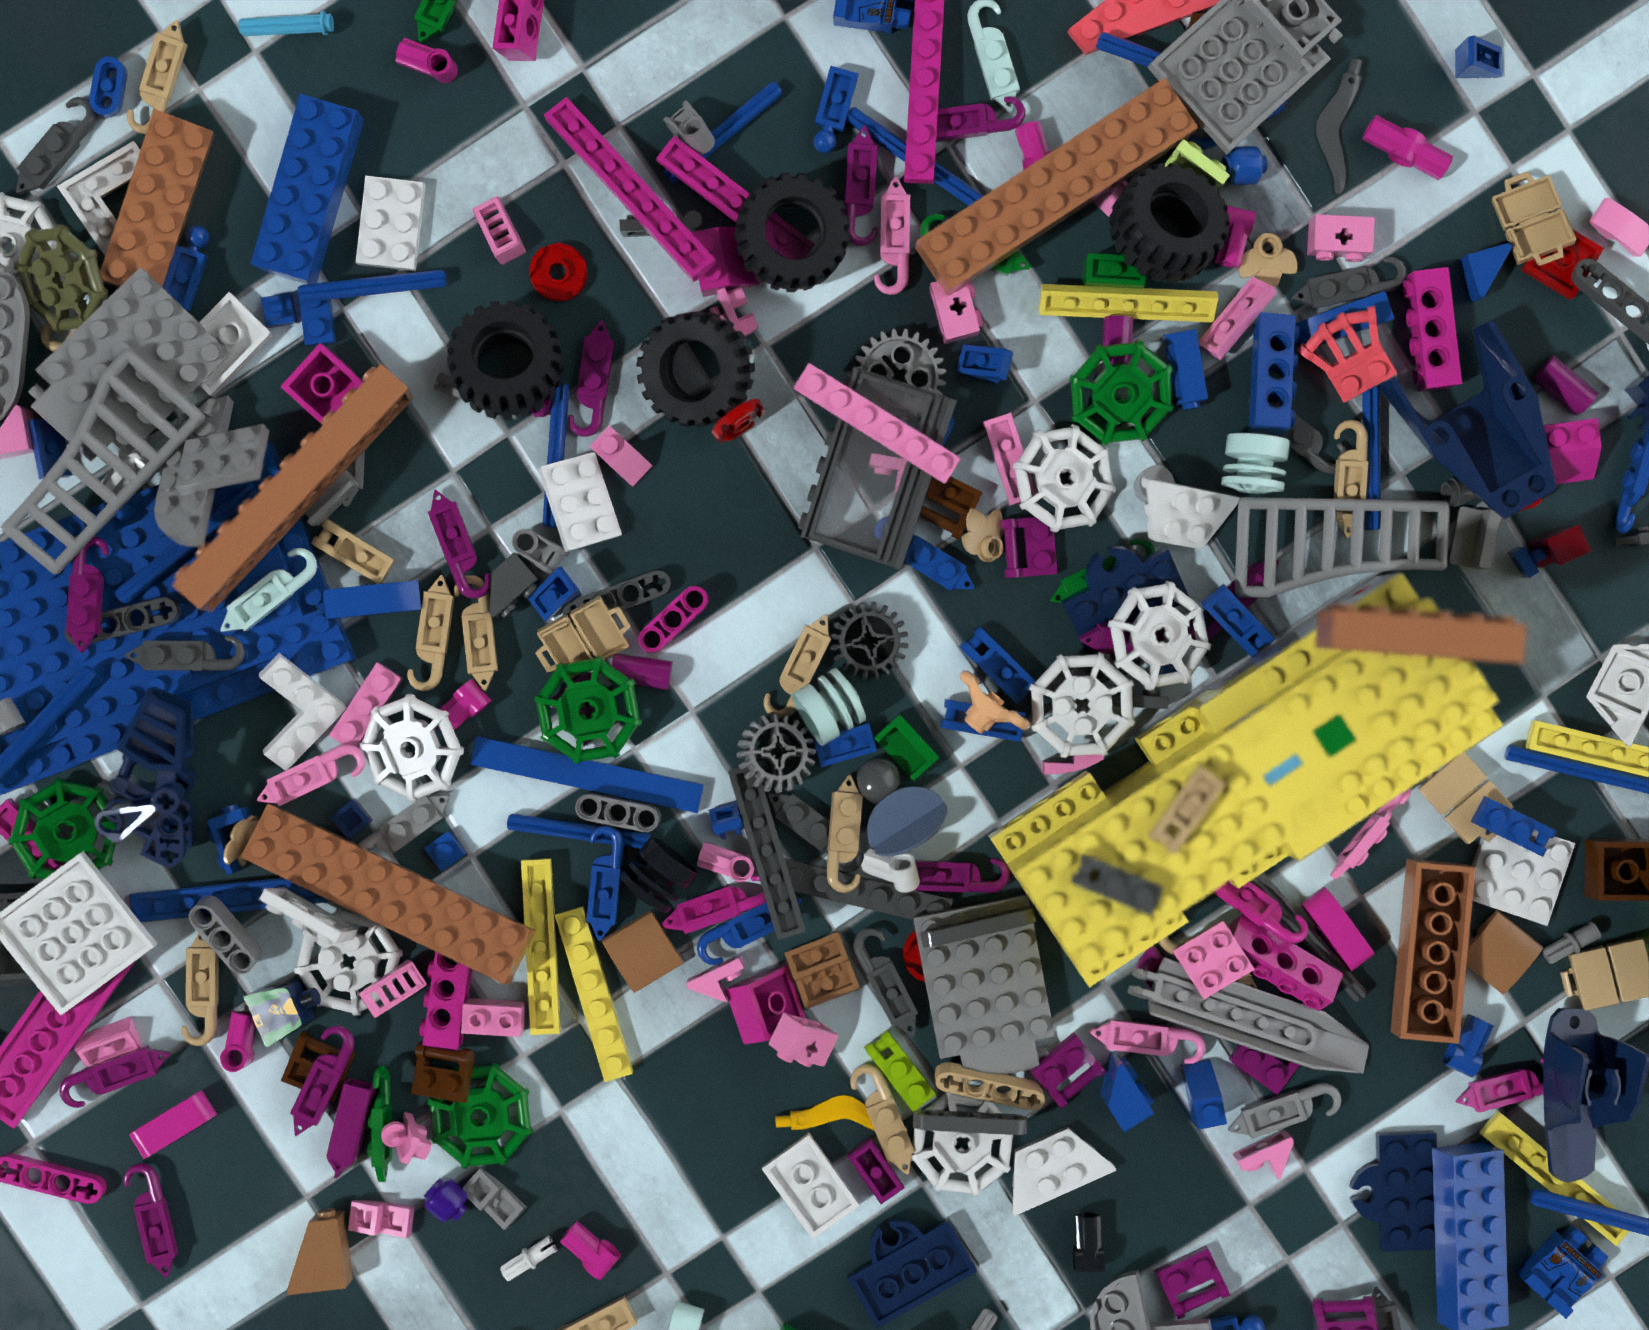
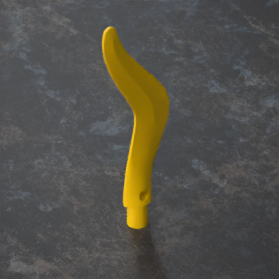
M847 1095L832 1097L807 1110L790 1111V1115L775 1116L776 1128L791 1127V1130H801L839 1119H850L874 1130L865 1104Z

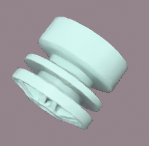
M1228 434L1225 454L1238 459L1237 463L1224 465L1223 470L1236 474V476L1222 477L1221 485L1233 488L1239 492L1251 494L1284 491L1285 483L1272 480V478L1285 477L1286 471L1273 467L1274 462L1288 460L1290 441L1282 437L1263 434Z
M836 668L827 672L828 679L823 675L817 678L820 688L819 693L812 685L807 684L791 694L801 719L821 746L840 736L836 722L839 721L842 726L850 730L854 728L853 721L860 724L866 720V715L857 692L852 684Z

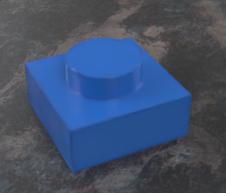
M450 830L424 848L441 872L467 854Z

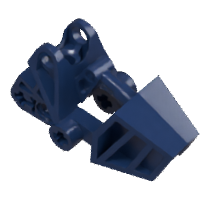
M154 686L147 689L117 748L118 751L123 753V762L118 774L112 779L110 786L114 792L122 796L111 799L105 809L99 812L95 818V827L100 834L117 844L131 832L145 838L146 841L140 855L170 868L175 867L183 860L186 852L191 848L195 840V808L191 800L185 798L197 782L196 771L187 765L188 757H192L196 752L193 702ZM139 764L146 770H157L156 786L132 775L134 765ZM180 804L187 808L188 815L185 818L176 811ZM106 815L108 820L117 827L111 830L106 829L101 823V818ZM168 850L176 853V855L171 859L169 854L164 853V851Z

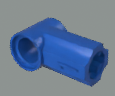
M1468 1014L1460 1031L1459 1044L1450 1043L1443 1056V1064L1466 1076L1474 1077L1482 1065L1483 1055L1481 1053L1494 1026Z

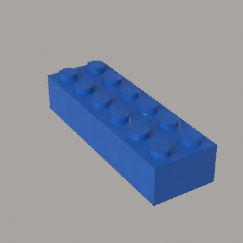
M299 94L250 263L260 271L304 284L317 283L365 120L357 110Z
M1483 1142L1432 1148L1437 1323L1451 1330H1484L1509 1326L1504 1150Z

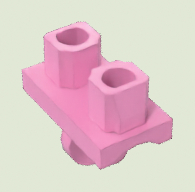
M725 287L717 290V297L725 314L721 315L718 306L710 308V312L720 315L722 320L728 319L734 324L733 328L736 331L741 330L745 337L756 331L758 324L753 313L737 318L734 309L748 304L742 287L727 292Z
M404 1112L403 1124L396 1121L390 1122L383 1127L381 1132L383 1143L388 1147H396L401 1163L409 1164L412 1157L426 1160L432 1147L431 1140L425 1139L427 1136L426 1126L416 1124L411 1113Z

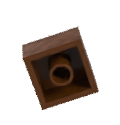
M1585 838L1584 896L1597 901H1649V840Z

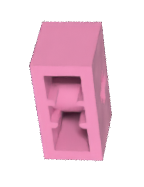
M1316 214L1309 220L1307 255L1316 256V260L1320 261L1334 260V257H1345L1347 262H1362L1363 258L1373 253L1375 217ZM1338 234H1340L1342 240H1346L1342 245L1340 239H1335Z
M938 281L931 283L929 289L944 344L977 336L980 332L979 327L983 326V320L980 310H974L972 299L976 298L972 281L949 296L946 295ZM955 302H957L959 307L964 306L961 315H958L954 310H950Z
M469 998L463 1004L461 1033L520 1037L525 1031L527 1001Z
M783 1012L768 1045L777 1050L776 1055L786 1062L792 1063L793 1060H796L806 1067H811L812 1064L824 1067L839 1035L821 1022Z

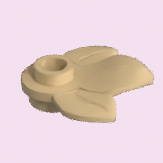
M1264 233L1255 240L1253 249L1243 254L1241 265L1238 268L1240 278L1255 276V278L1273 286L1275 289L1279 284L1282 273H1297V259L1292 251L1283 247V243L1277 235ZM1264 244L1271 245V253L1263 251Z
M971 508L967 514L966 527L968 532L961 537L963 546L968 553L977 554L979 559L984 562H992L998 559L1003 552L1001 537L1004 529H1001L1000 520H1003L1000 509H995L988 517H985L975 508Z
M251 815L247 819L240 820L234 826L230 834L231 841L227 843L224 850L225 864L229 865L237 858L241 866L246 864L247 860L241 858V855L259 821L258 817Z

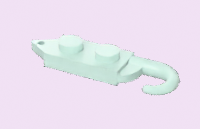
M977 0L970 6L967 14L968 24L975 43V50L991 101L995 100L1011 114L1014 105L1010 103L1011 106L1008 107L1006 105L1007 102H1004V97L1013 96L1016 98V93H1019L1020 87L1004 35L997 28H982L978 16L980 9L983 7L992 8L997 15L1001 14V9L994 0Z
M295 548L287 553L289 557L295 555L303 556L307 562L306 568L296 577H293L285 570L277 569L271 571L226 607L228 611L220 631L225 632L239 629L248 631L294 595V592L310 581L315 575L317 562L314 555L304 548Z

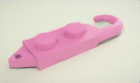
M897 176L894 177L885 194H881L880 256L885 263L897 266V282L893 286H886L881 282L879 275L874 276L875 285L878 290L888 295L898 294L903 291L909 280L910 195L906 194Z
M339 745L267 779L268 784L257 801L277 803L278 806H281L334 781L338 775L336 760L346 755H353L357 760V767L351 773L353 777H356L364 769V754L355 745Z
M1410 788L1380 807L1375 814H1372L1337 857L1338 862L1330 874L1332 878L1337 880L1349 868L1353 869L1355 866H1360L1369 855L1367 851L1374 843L1378 844L1388 832L1386 828L1390 824L1388 821L1392 816V811L1398 804L1403 805L1410 797Z
M1109 1018V1022L1089 1030L1093 1036L1106 1045L1107 1050L1166 1056L1175 1050L1178 1039L1193 1041L1197 1046V1052L1194 1056L1184 1059L1186 1064L1200 1061L1206 1051V1043L1203 1036L1192 1029Z

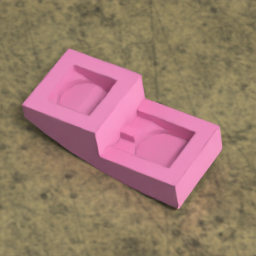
M1604 198L1589 223L1606 239H1615L1633 257H1641L1649 245V225L1610 198Z
M1102 755L1071 756V762L1042 761L1041 773L1063 774L1078 771L1100 762L1104 757Z
M353 1200L351 1202L348 1230L373 1236L383 1233L408 1238L412 1233L415 1207L389 1202Z

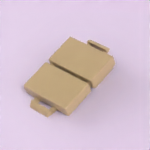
M1527 171L1506 179V192L1493 196L1491 202L1503 231H1506L1507 241L1512 245L1511 251L1517 265L1534 259L1537 265L1541 266L1563 258V248L1575 244L1576 236L1565 210L1561 209L1562 203L1550 175L1534 180ZM1528 180L1527 184L1514 189L1511 188V185ZM1554 251H1557V252H1558V253H1556V254H1554V255H1551V256H1548V257H1546V258H1543V259L1540 258L1541 256L1546 255V254H1549V253H1551V252H1554Z
M598 596L572 610L570 616L565 614L537 629V635L543 646L539 647L535 654L547 672L556 670V665L560 662L565 664L594 659L596 656H601L603 660H606L629 647V642L624 633L631 625L619 606L608 609L602 597ZM617 613L624 627H619L612 614ZM546 650L555 662L552 666L543 654ZM580 673L570 674V676L573 678Z
M1465 752L1446 763L1436 774L1428 775V780L1418 788V791L1440 815L1447 814L1444 820L1466 844L1472 843L1479 836L1487 842H1490L1497 836V834L1492 832L1486 835L1484 833L1486 829L1470 822L1484 796L1511 809L1513 808V805L1490 780L1485 782L1487 776Z
M1636 937L1606 944V948L1601 945L1580 950L1578 954L1574 952L1569 954L1571 967L1560 972L1565 994L1567 996H1578L1581 1008L1585 1011L1619 1004V1000L1628 1002L1649 997V951L1646 950L1644 939ZM1573 973L1577 990H1572L1568 974Z

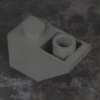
M517 553L511 554L492 571L489 614L493 618H499L500 616L506 618L517 608L515 603L522 597L527 599L538 588L536 584L541 581L539 576Z

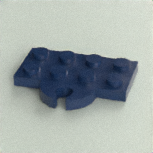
M1112 545L1107 546V549L1111 555L1115 556L1114 566L1110 569H1103V558L1096 552L1086 566L1085 581L1087 587L1061 600L1079 639V636L1096 628L1097 623L1112 621L1127 598L1128 590L1133 587L1138 589L1165 584L1166 581L1174 582L1175 587L1188 597L1189 595L1173 558L1166 547L1139 559L1133 551L1124 546ZM1163 597L1145 600L1149 607L1162 605ZM1173 600L1172 606L1175 608L1179 604ZM1137 605L1125 622L1135 621L1140 613ZM1080 641L1086 653L1093 650L1092 647Z
M1434 1131L1375 1133L1376 1162L1365 1164L1358 1169L1349 1184V1187L1353 1190H1359L1363 1186H1370L1371 1194L1364 1200L1356 1196L1349 1197L1352 1205L1363 1217L1370 1221L1378 1222L1379 1248L1383 1252L1435 1249L1432 1148H1437V1133Z
M905 1218L889 1219L890 1227L899 1233L898 1239L891 1243L883 1239V1230L879 1225L874 1229L869 1241L871 1262L848 1274L847 1279L876 1329L977 1272L974 1262L948 1218L924 1232L915 1223Z

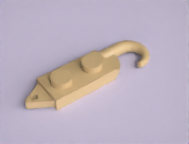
M1346 420L1338 425L1334 438L1336 440L1339 439L1343 430L1351 428L1356 432V449L1342 452L1336 460L1333 499H1366L1368 432L1359 421ZM1336 511V521L1344 537L1349 538L1352 533L1353 511Z
M475 575L466 576L468 584L474 585L477 589L482 588L485 583L482 578ZM455 585L454 596L458 597L460 595V591ZM489 591L483 597L478 598V603L466 607L461 616L467 671L469 675H473L484 691H487L494 673L498 671L493 617L489 614ZM483 680L487 681L485 685H482Z

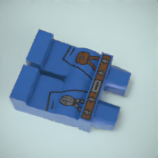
M836 0L833 22L834 26L883 31V33L892 34V28H909L911 10L896 8L897 0Z
M1571 1225L1561 1235L1555 1230L1549 1236L1550 1239L1544 1242L1515 1271L1525 1283L1565 1319L1574 1311L1571 1307L1583 1293L1591 1289L1596 1280L1599 1281L1604 1276L1599 1269L1608 1258L1594 1243L1581 1254L1578 1249L1588 1238L1574 1225Z

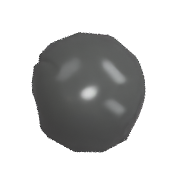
M874 757L864 762L857 772L858 789L865 799L871 803L878 804L886 795L900 789L901 777L896 765L886 758Z

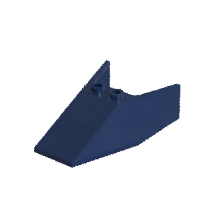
M1491 320L1473 329L1483 381L1482 391L1438 418L1427 420L1416 411L1396 377L1384 381L1377 386L1380 387L1381 392L1431 456L1502 519H1506L1557 488L1538 396L1494 320Z

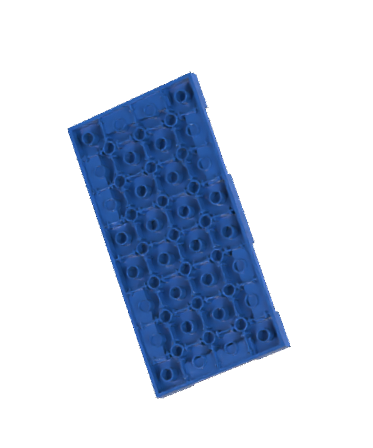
M267 441L260 479L216 488L211 513L247 484L251 483L258 489L267 477H274L281 470L279 467L281 461L274 443ZM159 485L135 493L95 535L107 543L109 554L104 556L101 547L98 545L90 546L86 552V565L98 568L104 577L101 613L158 598H172L179 602L182 614L178 621L173 624L91 644L85 653L79 652L77 647L70 644L65 637L70 575H72L73 559L59 574H53L12 539L1 542L0 700L11 697L23 717L25 725L9 734L0 736V754L84 666L93 668L97 672L98 678L0 780V796L118 751V745L147 689L154 686L193 702L195 722L276 691L260 679L259 673L278 653L282 654L310 677L357 660L341 618L325 619L322 590L329 589L314 547L311 544L303 518L287 532L212 613L199 610L172 586L177 580L174 577L175 574L184 565L188 564L190 566L198 558L196 552L201 546L197 547L132 601L125 604L116 597L115 590L175 543L159 528L155 518L154 508ZM100 504L88 510L97 516L107 504ZM75 514L56 521L75 538L88 526ZM43 526L24 533L53 559H56L67 548ZM217 532L207 539L204 544L206 542L211 544L219 536ZM295 548H304L314 555L317 562L316 573L310 581L294 592V595L248 631L243 629L220 631L228 611L226 607L271 571L277 569L285 570L293 577H296L306 568V559L301 555L289 557L287 555L289 551ZM164 603V609L151 612L153 616L166 615L169 618L168 613L173 611L172 607L166 606ZM135 610L131 614L130 619L134 626L139 627L144 623L145 616L141 610ZM107 617L103 620V631L107 634L115 631L116 622L113 618ZM226 635L239 639L245 649L242 663L235 669L228 671L143 670L142 666L125 657L126 653L142 645L143 641H206L213 646L216 659H231L235 656L236 648L233 643L224 639Z

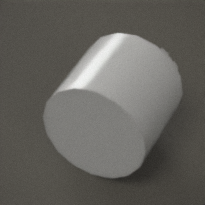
M1153 465L1148 467L1136 477L1134 492L1142 502L1147 503L1146 488L1142 487V478L1174 483L1172 473L1163 466Z

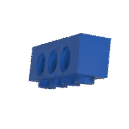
M1260 312L1254 321L1248 433L1283 437L1294 426L1296 412L1291 410L1292 399L1294 400L1296 396L1297 383L1293 382V371H1296L1298 365V354H1294V344H1297L1299 338V326H1295L1296 315ZM1270 343H1277L1282 348V351L1274 350ZM1269 371L1278 372L1281 379L1272 378ZM1267 399H1275L1279 403V407H1272Z

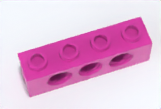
M499 0L492 49L509 61H535L544 0Z
M1449 267L1413 271L1403 281L1402 290L1404 297L1408 299L1409 309L1406 311V323L1408 327H1411L1412 338L1409 341L1410 354L1415 358V368H1413L1414 384L1418 385V392L1454 388L1462 384ZM1423 294L1431 298V308L1424 306L1422 303ZM1427 323L1434 326L1436 330L1435 337H1431L1426 333L1425 326ZM1430 352L1435 353L1438 356V366H1434L1430 363Z
M1243 914L1229 924L1228 927L1233 933L1232 935L1253 965L1255 970L1252 972L1256 977L1269 981L1283 993L1291 994L1301 1000L1305 1006L1320 1011L1334 1001L1343 976L1342 972L1297 945L1281 940L1263 926L1259 927Z
M436 951L434 961H430L427 977L431 979L430 990H426L423 1006L427 1007L426 1019L423 1018L421 1021L420 1036H424L423 1045L458 1050L463 1045L464 1034L461 1033L463 1004L469 999L473 969L459 962L456 965L449 964L445 956ZM442 980H449L453 983V993L443 991L441 987ZM438 1009H445L449 1012V1022H443L438 1018Z

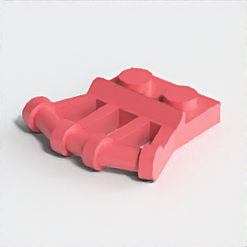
M1375 306L1367 307V310L1342 312L1336 315L1337 319L1326 324L1324 322L1318 325V330L1306 344L1302 343L1297 349L1303 357L1311 360L1326 372L1343 403L1397 374V370L1378 338ZM1369 322L1370 344L1363 346L1352 324ZM1341 329H1344L1356 349L1355 352L1346 357L1332 335ZM1323 340L1329 345L1337 362L1331 364L1315 352Z

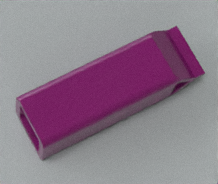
M349 1078L343 1083L326 1155L328 1162L335 1171L334 1178L336 1179L344 1172L345 1168L360 1158L368 1126V1115L372 1109L376 1089L373 1088V1083Z

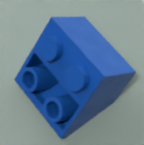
M1115 1052L1110 1053L1106 1066L1107 1073L1104 1075L1100 1095L1123 1132H1126L1154 1114L1149 1106L1154 1101L1140 1080L1136 1083L1134 1082L1138 1076L1125 1056L1119 1059Z

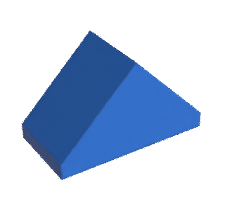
M1473 35L1467 37L1455 49V78L1502 77V47Z
M1509 243L1467 254L1458 260L1469 300L1476 302L1485 297L1512 245Z

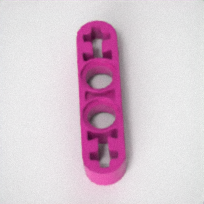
M14 1153L0 1156V1182L84 1204L97 1202L107 1191L106 1181L97 1174ZM6 1162H9V1168L15 1169L8 1174L5 1173L6 1168L1 1167ZM30 1168H37L41 1171L42 1179L40 1182H33L29 1178L28 1172ZM58 1175H65L69 1178V1189H61L57 1185ZM92 1183L94 1184L93 1189L97 1190V1192L90 1195V1190L83 1187H87ZM77 1186H82L81 1188H79V1189L75 1192V1189L77 1188Z

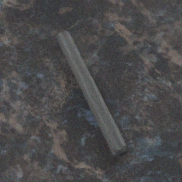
M1264 872L1250 881L1252 884L1279 902L1278 905L1282 909V919L1295 933H1298L1300 931V924L1295 917L1300 915V913ZM1307 923L1309 931L1307 937L1302 942L1315 957L1343 973L1340 985L1354 1001L1359 1002L1367 995L1366 989Z

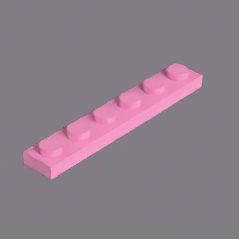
M808 363L793 388L944 484L961 459L956 454L811 363Z

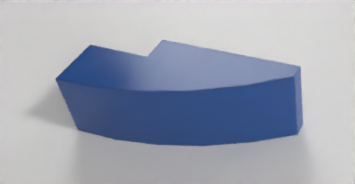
M1386 291L1295 323V326H1299V345L1302 343L1306 344L1318 330V325L1324 322L1326 324L1337 319L1336 315L1342 312L1367 310V307L1375 306L1377 326L1392 321L1394 316ZM1369 322L1352 324V327L1356 333L1369 329ZM1344 329L1332 334L1336 341L1348 337ZM1323 340L1319 346L1325 345L1327 342Z
M418 580L322 590L325 619L421 610Z

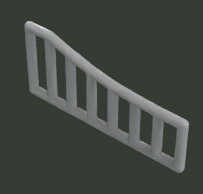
M125 349L103 372L81 423L60 458L26 500L2 524L1 530L51 573L59 574L205 420L204 413L132 349ZM128 364H131L190 417L179 430L117 377ZM110 387L169 438L158 452L103 404ZM97 416L149 460L138 473L90 433ZM83 443L128 481L126 486L117 495L74 459ZM66 469H69L108 503L97 516L92 514L56 483ZM48 492L88 525L76 538L37 506ZM28 515L67 546L56 559H53L17 528Z
M1243 497L1238 501L1235 595L1237 597L1270 598L1323 580L1360 573L1405 570L1442 571L1447 567L1450 503L1445 500ZM1250 509L1267 510L1263 586H1247ZM1279 510H1295L1292 578L1276 583ZM1307 510H1324L1321 570L1305 574ZM1336 511H1353L1350 563L1334 566ZM1365 511H1381L1379 560L1362 562ZM1393 511L1409 512L1407 559H1391ZM1422 512H1438L1435 559H1419Z

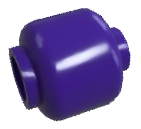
M439 1178L424 1194L426 1198L424 1207L440 1222L445 1223L451 1218L457 1221L467 1210V1207L464 1205L467 1200V1194L451 1178L443 1181Z

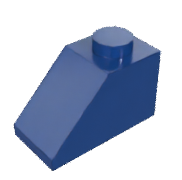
M1211 1060L1198 1061L1193 1064H1182L1187 1099L1194 1125L1200 1130L1227 1124L1223 1099Z

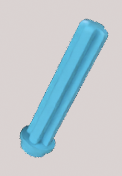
M320 11V14L241 18L238 22L239 32L243 36L322 32L323 35H328L329 32L334 31L333 17L331 14H326L325 11Z

